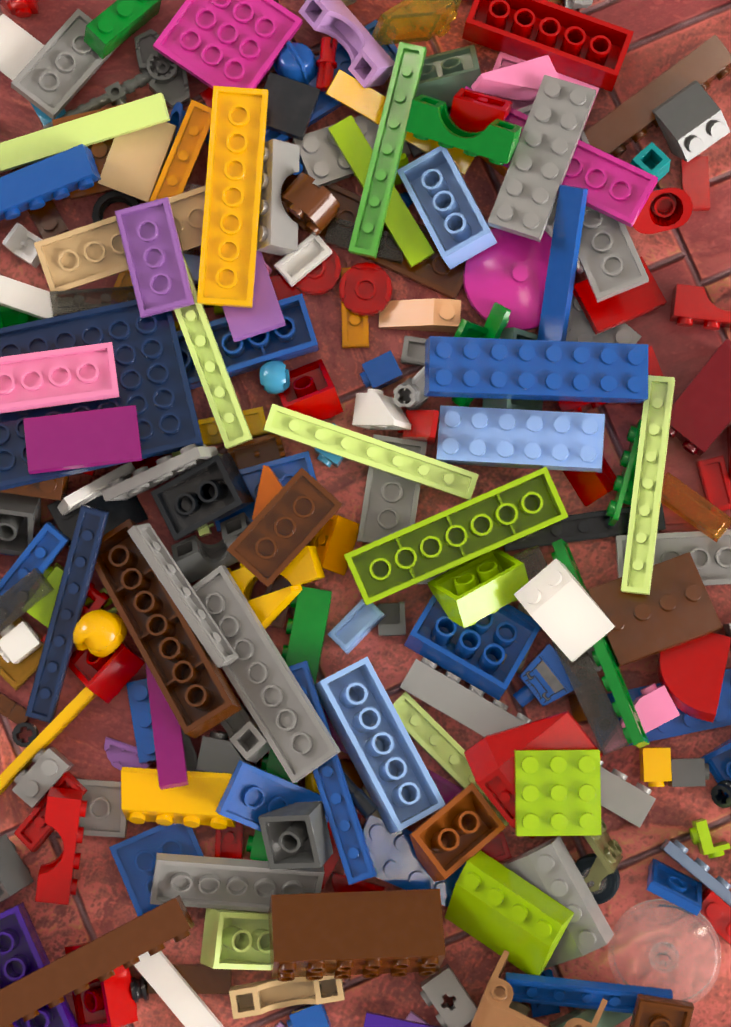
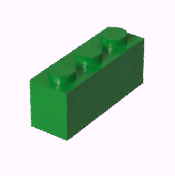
M162 0L115 1L86 25L84 42L101 59H104L159 13Z

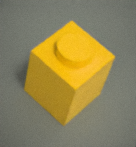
M669 747L639 748L640 781L648 782V787H664V781H672L671 749Z

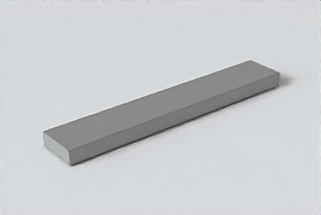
M150 523L132 526L127 532L216 667L220 668L232 664L238 659L237 654Z

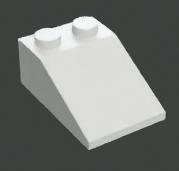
M557 559L552 561L514 594L532 618L571 662H574L615 627L567 567Z

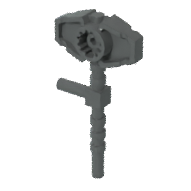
M150 29L134 37L140 71L139 74L134 76L135 78L128 79L121 85L119 82H116L104 88V94L90 99L85 104L82 103L74 110L65 112L66 114L59 118L98 110L109 103L112 106L127 103L125 101L126 94L135 92V89L142 88L147 83L149 84V90L154 95L162 93L166 104L173 109L177 102H181L183 105L190 101L187 73L184 69L154 50L153 44L160 35ZM49 122L48 124L44 125L43 128L46 129L52 127L53 122Z

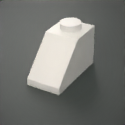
M368 389L367 393H356L352 425L368 430H411L412 424L402 409L393 402L394 398L383 395V390Z

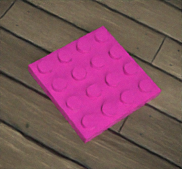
M186 0L153 44V48L212 89L213 86L256 89L278 59L280 52L286 46V42L291 41L299 30L303 20L274 0Z

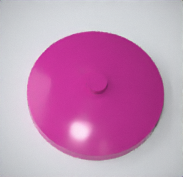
M494 228L491 231L498 243L466 260L463 281L467 298L476 313L485 321L496 302L511 310L509 322L505 328L514 327L524 331L538 328L552 238L545 230L541 241L538 242Z

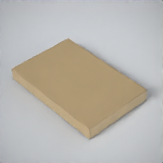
M164 122L115 137L98 184L149 202L177 126Z

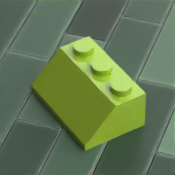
M497 548L469 560L427 583L448 618L461 627L466 628L476 624L478 620L487 615L496 613L503 606L517 601L518 599L514 594L527 584L529 580L524 563Z

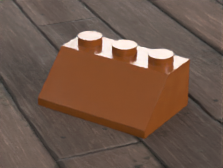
M470 783L409 835L418 861L435 882L446 880L503 831L506 826L476 786Z

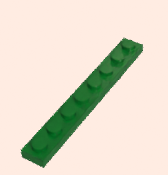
M562 539L553 542L554 552L551 553L553 560L557 559L563 563L587 592L568 543ZM604 636L593 645L595 650L591 652L596 665L598 667L601 666L605 676L602 677V681L608 692L612 691L615 702H612V706L617 717H622L626 727L623 728V733L627 742L642 748L650 743L608 641Z

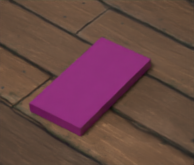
M136 405L23 419L29 474L142 461Z

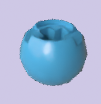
M271 360L260 367V383L269 394H279L289 388V369H285L286 365L282 361Z

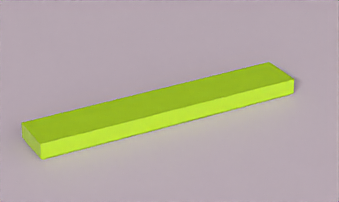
M350 115L329 127L328 131L364 189L373 150L354 118ZM394 186L384 224L409 266L413 267L434 255V251Z

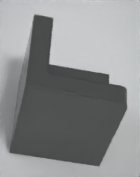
M405 602L378 604L377 607L386 615L378 623L379 636L406 635Z

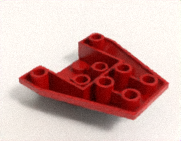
M566 711L487 735L468 748L464 754L477 785L509 825L515 829L514 750H578L598 748L570 712Z

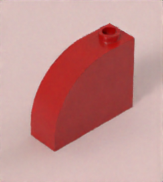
M709 633L659 652L657 670L660 684L665 685L675 706L682 712L694 718L713 723L717 713L731 637Z

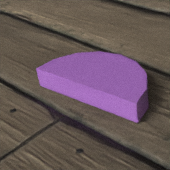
M109 737L105 738L104 749L107 758L112 766L121 771L122 767L148 768L154 763L140 764L136 746Z

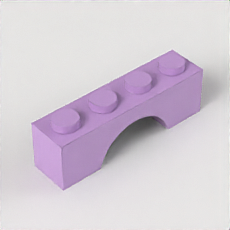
M306 0L299 13L315 31L335 38L345 48L351 59V65L348 70L364 88L384 85L392 74L395 62L341 0Z

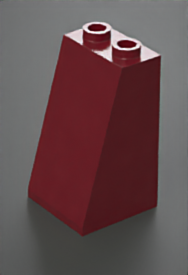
M726 339L717 348L672 404L669 437H677L683 442L682 447L692 455L697 453L701 456L705 453L731 421V341L729 339Z

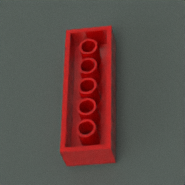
M474 0L465 22L462 39L525 61L549 55L556 72L612 92L634 31L547 0Z

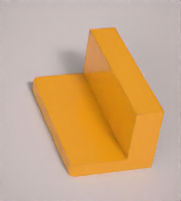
M334 515L314 536L310 546H316L322 569L345 575L348 565L344 554L353 551L360 524L339 515Z

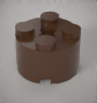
M300 173L282 193V205L286 213H290L294 217L292 220L298 224L300 230L304 231L307 229L312 235L317 237L340 211V204L323 185L318 187L312 184L315 181L314 178L305 173Z

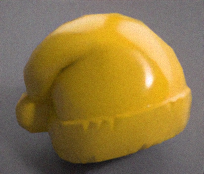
M102 609L90 611L81 617L74 627L73 642L77 650L84 651L88 649L91 654L103 658L113 653L120 646L127 634V627L122 618L115 613Z

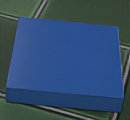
M652 859L648 866L647 890L698 916L702 909V883L656 859Z

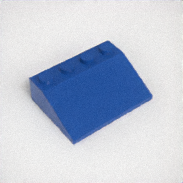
M432 595L404 646L493 698L500 700L541 627L532 617L507 604L496 613L489 614L478 620L476 624L463 628L448 618L435 596ZM505 654H507L504 664H501L505 658Z

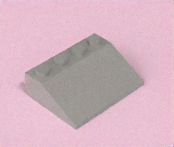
M560 836L502 864L574 912L571 921L544 969L591 953L607 945L614 936L612 929Z

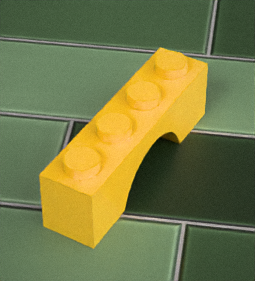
M305 546L280 574L292 586L303 585L325 577L316 546ZM241 563L240 569L231 571V568H227L246 600H251V592L258 578Z

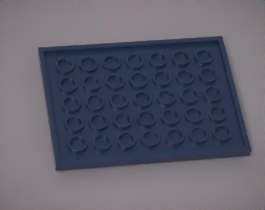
M131 300L0 328V357L112 342L120 396L117 398L1 413L0 491L124 464L118 463L29 474L23 422L25 418L136 405L142 459L178 452L180 449L191 444H196V447L203 446L172 311L141 318L137 301Z

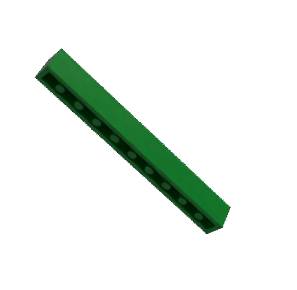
M301 586L302 591L291 602V607L295 608L294 619L288 618L286 634L290 635L289 646H283L281 656L288 667L308 661L314 683L316 684L332 591ZM271 749L269 754L266 753L263 756L261 769L291 781ZM255 829L254 836L249 835L246 852H251L250 859L268 861L262 832Z

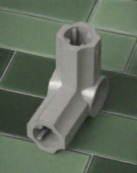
M425 366L413 378L410 377L393 390V402L398 407L417 410L428 400L429 397L424 396Z

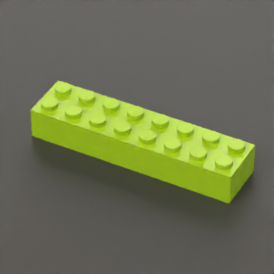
M544 467L346 553L344 558L366 606L569 516L547 467Z

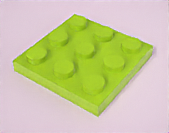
M599 749L514 750L516 836L602 835Z

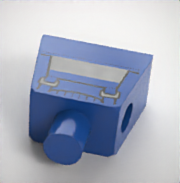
M547 644L518 675L524 686L512 696L522 708L533 699L543 707L582 686V684L551 644Z

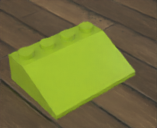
M480 850L466 862L455 884L445 918L501 956L504 950L508 951L507 961L526 974L541 976L574 912Z

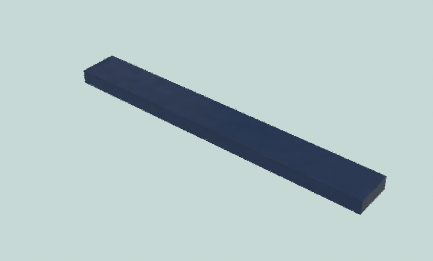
M81 505L28 702L25 714L27 717L48 723L54 720L74 646V627L81 619L109 516L108 511L87 505Z

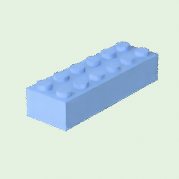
M440 405L436 459L456 465L542 469L547 467L548 470L602 473L605 414Z
M368 657L315 684L320 701L372 801L378 807L377 810L390 834L403 830L445 805Z

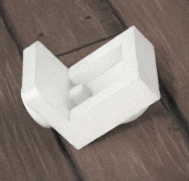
M17 222L2 244L14 255L33 267L37 268L40 264L34 243L43 239L29 232L23 225Z

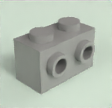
M55 747L48 748L47 750L42 748L32 759L35 764L30 770L24 769L14 779L16 785L12 791L31 808H35L49 792L50 787H53L65 772H69L74 766Z

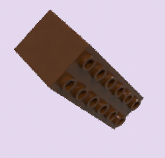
M440 889L271 895L268 912L271 978H278V981H293L295 977H306L307 980L323 979V976H334L335 979L351 978V975L376 978L379 974L391 973L392 977H403L407 973L418 972L420 976H430L440 970L446 956Z

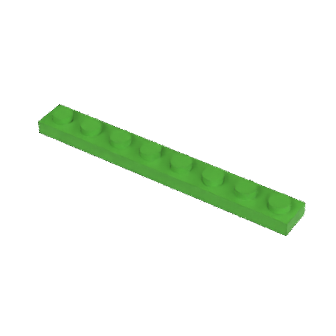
M399 42L349 245V253L376 259L407 134L405 129L412 100L416 97L427 52L426 47Z

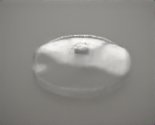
M654 899L633 906L615 924L613 928L614 936L609 941L608 959L612 974L618 984L672 989L673 999L693 1002V1004L703 998L714 986L721 966V946L713 926L700 912L696 916L665 899Z

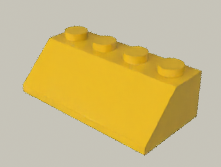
M122 767L121 809L126 820L134 824H144L146 821L170 826L172 823L191 828L206 825L221 830L227 827H235L236 821L215 812L232 774L187 771L189 785L161 790L157 769Z

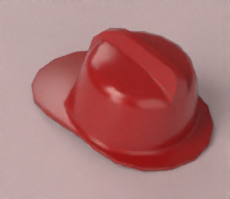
M677 187L661 188L652 191L633 227L643 234H655L684 225L692 214L693 204L690 196L684 190Z

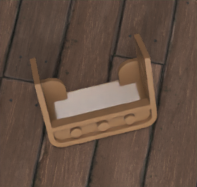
M504 950L486 986L470 1027H548L509 1007L514 995L513 988L507 981L500 978L509 956V952ZM602 999L592 1023L581 1018H573L567 1021L564 1027H597L608 1001Z

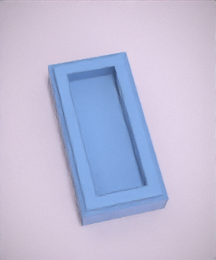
M362 599L327 635L346 654H349L386 615L374 603L365 606Z

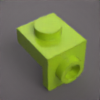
M701 818L691 821L693 828H689L690 837L693 845H698L700 854L708 855V858H716L725 855L724 850L731 849L730 844L726 841L712 843L707 820Z

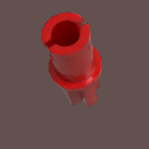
M331 37L321 39L320 56L316 61V66L318 67L316 88L321 89V92L328 90L333 81L334 69L337 68L335 57L338 41L333 38L332 43H330Z

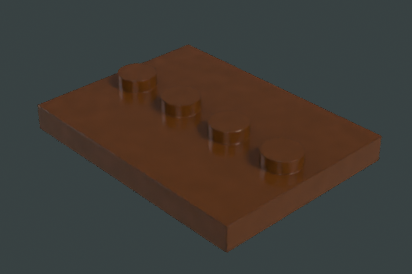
M690 552L653 565L650 595L622 592V577L587 590L590 597L615 626L605 637L618 668L722 628Z

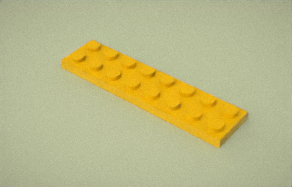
M213 86L197 294L198 304L253 307L269 95L266 89Z

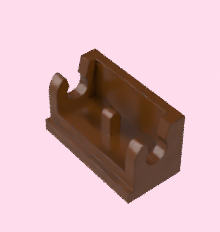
M273 433L227 449L238 470L286 457L281 437Z

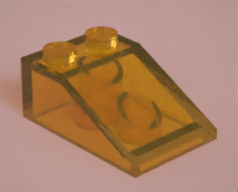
M404 0L380 15L372 37L379 45L429 41L435 36L440 38L451 29L450 23L457 17V10L462 1Z

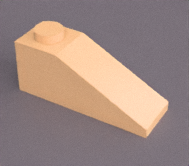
M437 298L392 300L379 313V328L456 333L460 324L461 300Z

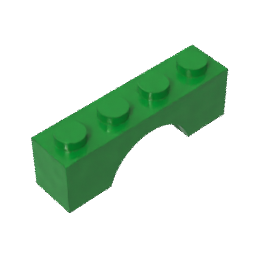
M420 94L412 100L405 131L413 133V137L417 139H431L437 141L441 147H456L462 149L466 155L473 157L480 155L489 158L488 161L493 164L504 165V163L507 164L512 160L519 142L522 126L496 119L483 131L468 132L459 128L452 121L446 102Z

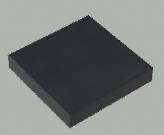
M270 72L264 89L269 92L266 129L302 141L320 97L321 89Z

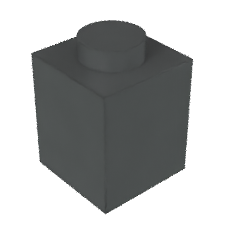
M671 758L672 781H668V786H706L705 780H709L710 771L709 764L704 762V758Z

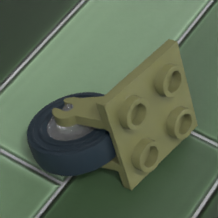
M602 818V835L584 836L595 853L584 855L575 862L597 904L609 901L616 894L620 885V874L617 866L623 858L620 845L615 839L611 840L606 832L607 827Z

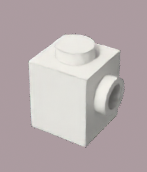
M22 621L16 627L12 624L0 633L2 636L0 639V655L7 663L12 661L13 664H19L44 644L28 622Z

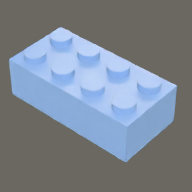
M439 146L397 170L442 259L450 269L498 243L447 148Z

